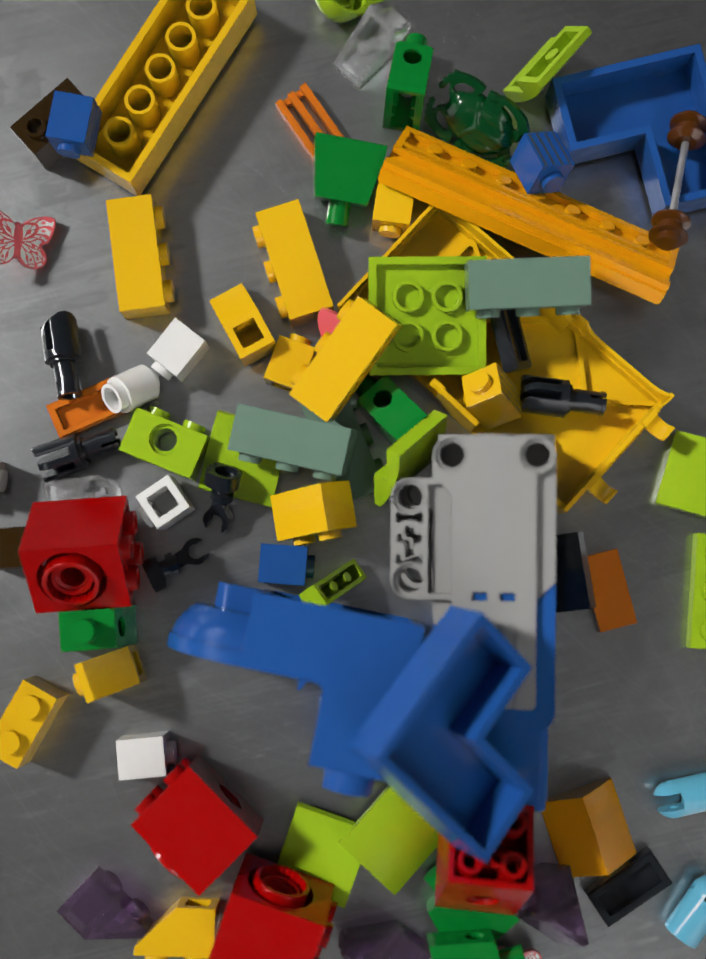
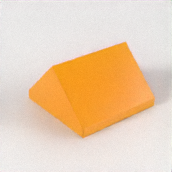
M611 777L548 797L546 809L541 811L563 878L610 875L637 853Z

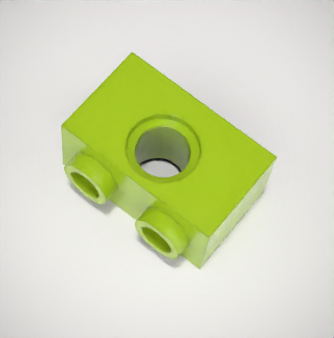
M151 405L148 411L136 407L118 450L196 481L204 462L210 439L209 436L204 434L206 428L186 419L183 425L169 420L170 413ZM166 432H174L177 437L176 445L169 451H162L159 447L160 437Z

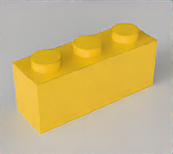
M151 194L106 200L119 312L126 320L171 314L169 302H175V290L172 279H166L165 266L171 265L168 243H162L160 229H166L163 206H157Z
M299 199L255 212L258 225L253 226L252 230L258 249L266 247L270 259L263 262L269 283L277 282L281 296L275 297L281 319L288 317L293 328L317 320L321 308L325 307L334 310V305Z
M358 296L355 301L349 299L343 305L336 317L340 320L339 324L332 334L327 331L322 335L314 347V351L317 353L309 366L303 364L291 380V383L295 386L289 395L326 423L337 418L402 327L401 324L361 296Z

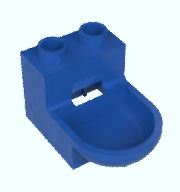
M219 581L215 603L196 602L186 609L176 620L173 629L169 631L167 646L176 651L199 658L299 679L298 690H302V687L308 682L318 684L322 689V693L319 695V714L308 765L324 768L322 780L324 788L349 796L371 797L375 779L384 780L347 746L421 647L425 626L416 619L333 602L324 606L304 602L299 595L270 589L261 590Z

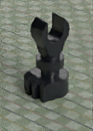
M215 462L214 465L210 464L206 468L204 484L212 489L210 495L212 503L203 516V523L207 528L212 522L213 515L219 516L223 523L221 533L228 528L233 520L230 503L233 501L234 492L239 490L242 472L234 466Z
M192 538L188 540L180 551L173 555L171 552L165 554V559L159 562L155 555L144 560L142 567L156 593L167 588V578L165 575L172 572L174 576L180 573L179 568L201 565L207 561L209 553L197 559L189 555V549L203 541L202 539Z

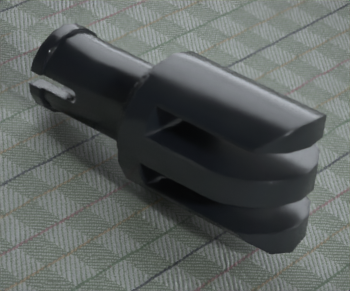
M64 310L51 316L40 327L44 362L54 369L57 398L59 400H73L82 396L77 365L83 360L77 320L71 312Z
M525 374L521 376L520 408L522 413L564 418L566 414L568 415L570 411L597 414L598 416H603L605 413L607 399L603 398L607 397V393L604 391L574 389L569 380Z
M113 427L86 438L74 433L32 447L31 451L33 456L38 457L68 447L44 456L37 461L39 470L52 469L43 475L44 482L46 483L88 469L91 459L120 451L118 449L121 445L120 438L116 439L115 436L118 433Z

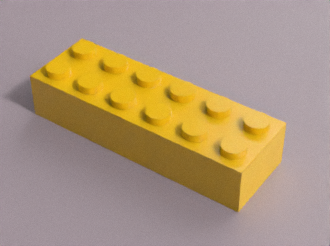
M159 0L95 98L102 111L94 156L80 155V158L77 160L135 196L141 195L256 18L255 0Z

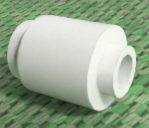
M138 365L109 378L107 384L103 385L101 389L102 399L107 408L113 413H128L136 409V407L139 408L158 398L160 380L153 370L145 365Z

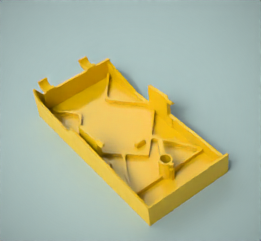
M432 205L428 206L382 256H487L486 260L515 259L477 225ZM368 272L337 304L338 313L349 299L355 301L358 296H361L368 300ZM555 308L540 309V316L520 317L532 366L522 371L506 374L517 387L519 402H521V376L524 374L569 380L574 389L604 391L607 393V397L603 399H607V404L603 416L570 411L564 418L522 413V417L487 431L466 408L461 378L465 375H406L470 434H555L557 454L556 512L558 514L568 512L586 491H589L600 502L607 504L618 491L610 487L601 477L644 429L661 441H664L675 429L674 426L668 425L658 415L661 412L660 409L675 395L672 392L668 393L659 389L593 332L589 321L581 314L556 315ZM486 318V366L497 362L503 370L490 318Z

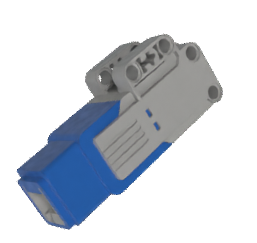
M439 434L438 442L433 450L432 476H416L402 479L395 484L391 492V586L394 592L401 598L433 600V629L450 606L482 612L533 667L484 739L534 789L525 805L534 806V812H541L546 809V801L548 800V727L554 721L556 435ZM413 485L417 486L422 492L420 504L414 502L410 496V489ZM413 528L415 534L421 535L422 540L418 541L417 535L411 534L410 529ZM409 549L413 550V554L409 553ZM410 568L416 569L420 573L422 580L414 578L410 573ZM401 577H402L403 581L405 582V584L408 585V586L411 587V588H408L407 586H405V585L403 584V582H402V580H401Z

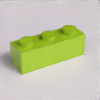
M353 558L300 593L299 597L304 602L327 606L361 583L367 576Z

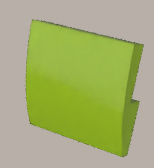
M565 26L556 37H551L506 86L503 90L504 94L513 102H525L535 98L592 34L590 27Z
M218 410L211 431L198 489L211 492L212 489L204 484L206 468L210 464L214 465L215 462L234 466L242 472L239 490L234 492L233 498L272 507L270 496L276 494L281 470L275 468L276 461L262 458L261 464L238 460L240 452L228 450L235 414Z
M433 410L426 418L421 420L387 449V464L374 474V504L381 507L391 498L392 489L397 482L405 478L415 477L433 461V450L438 442V435L445 434L448 415Z
M676 430L655 503L657 505L694 514L698 518L706 519V437Z
M388 785L341 838L339 844L393 895H396L438 846V831Z
M298 801L277 864L334 884L332 900L338 902V907L345 909L360 863L339 844V841L356 821Z

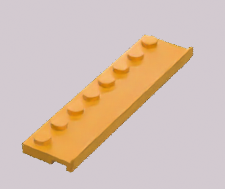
M408 125L393 146L389 157H386L378 181L404 194L547 257L590 255L591 276L654 304L661 303L666 291L670 287L671 282L669 279L675 267L679 248L671 251L659 249L649 240V231L560 192L527 194L515 172Z

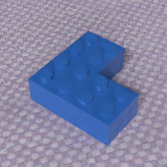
M700 43L552 78L545 95L553 131L557 132L574 164L635 150L652 215L657 211L670 208L680 150L671 147L667 142V134L671 130L669 126L670 119L675 114L686 110L697 111L706 117V63ZM706 142L701 148L688 151L677 208V210L684 213L706 208Z
M450 606L347 747L454 847L487 863L534 789L484 738L533 667L482 612Z

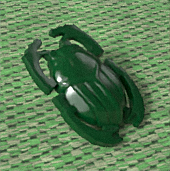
M457 69L454 72H449L448 76H444L443 81L439 82V88H445L450 83L448 89L449 101L444 104H438L434 108L436 99L434 96L429 97V102L426 104L424 111V121L442 140L449 143L455 135L458 137L454 142L455 147L473 154L472 151L481 155L497 154L495 158L483 159L503 168L511 164L509 148L513 143L520 142L524 133H530L527 117L520 107L508 97L500 95L493 90H489L487 97L482 94L487 86L478 78ZM459 83H464L471 86L474 90L473 92L457 91L455 86ZM504 106L513 113L517 121V129H514L511 116ZM438 111L443 114L448 129L442 127L438 122Z

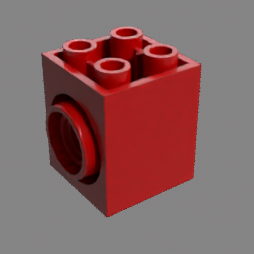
M127 495L32 503L18 553L36 614L132 606L134 590L140 589L138 565L144 563V546L142 541H136L135 534L138 533V518L135 510L130 511Z
M199 753L192 762L185 757L165 777L163 781L168 786L164 790L158 784L134 809L139 816L130 825L149 844L159 862L171 874L183 880L198 896L258 837L264 821Z
M524 805L487 863L454 847L438 832L434 907L515 916L534 892V806Z
M246 853L208 959H320L319 956L322 948L326 949L334 926L332 921L338 902L332 900L334 884Z

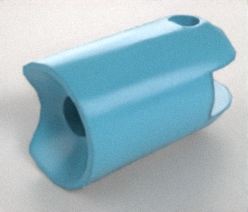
M706 772L660 783L653 793L655 796H670L681 793V802L660 806L657 808V811L661 815L672 819L706 811Z
M706 875L700 876L693 881L664 923L665 927L675 937L693 949H697L706 936V901H704L706 898Z

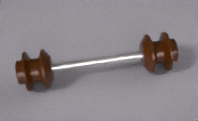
M686 110L675 114L669 123L671 130L667 134V142L671 147L680 150L670 208L657 211L652 215L651 224L653 227L648 233L649 240L659 249L666 251L684 246L689 238L687 230L691 226V219L686 213L677 210L687 153L688 151L701 148L706 142V117L694 110Z

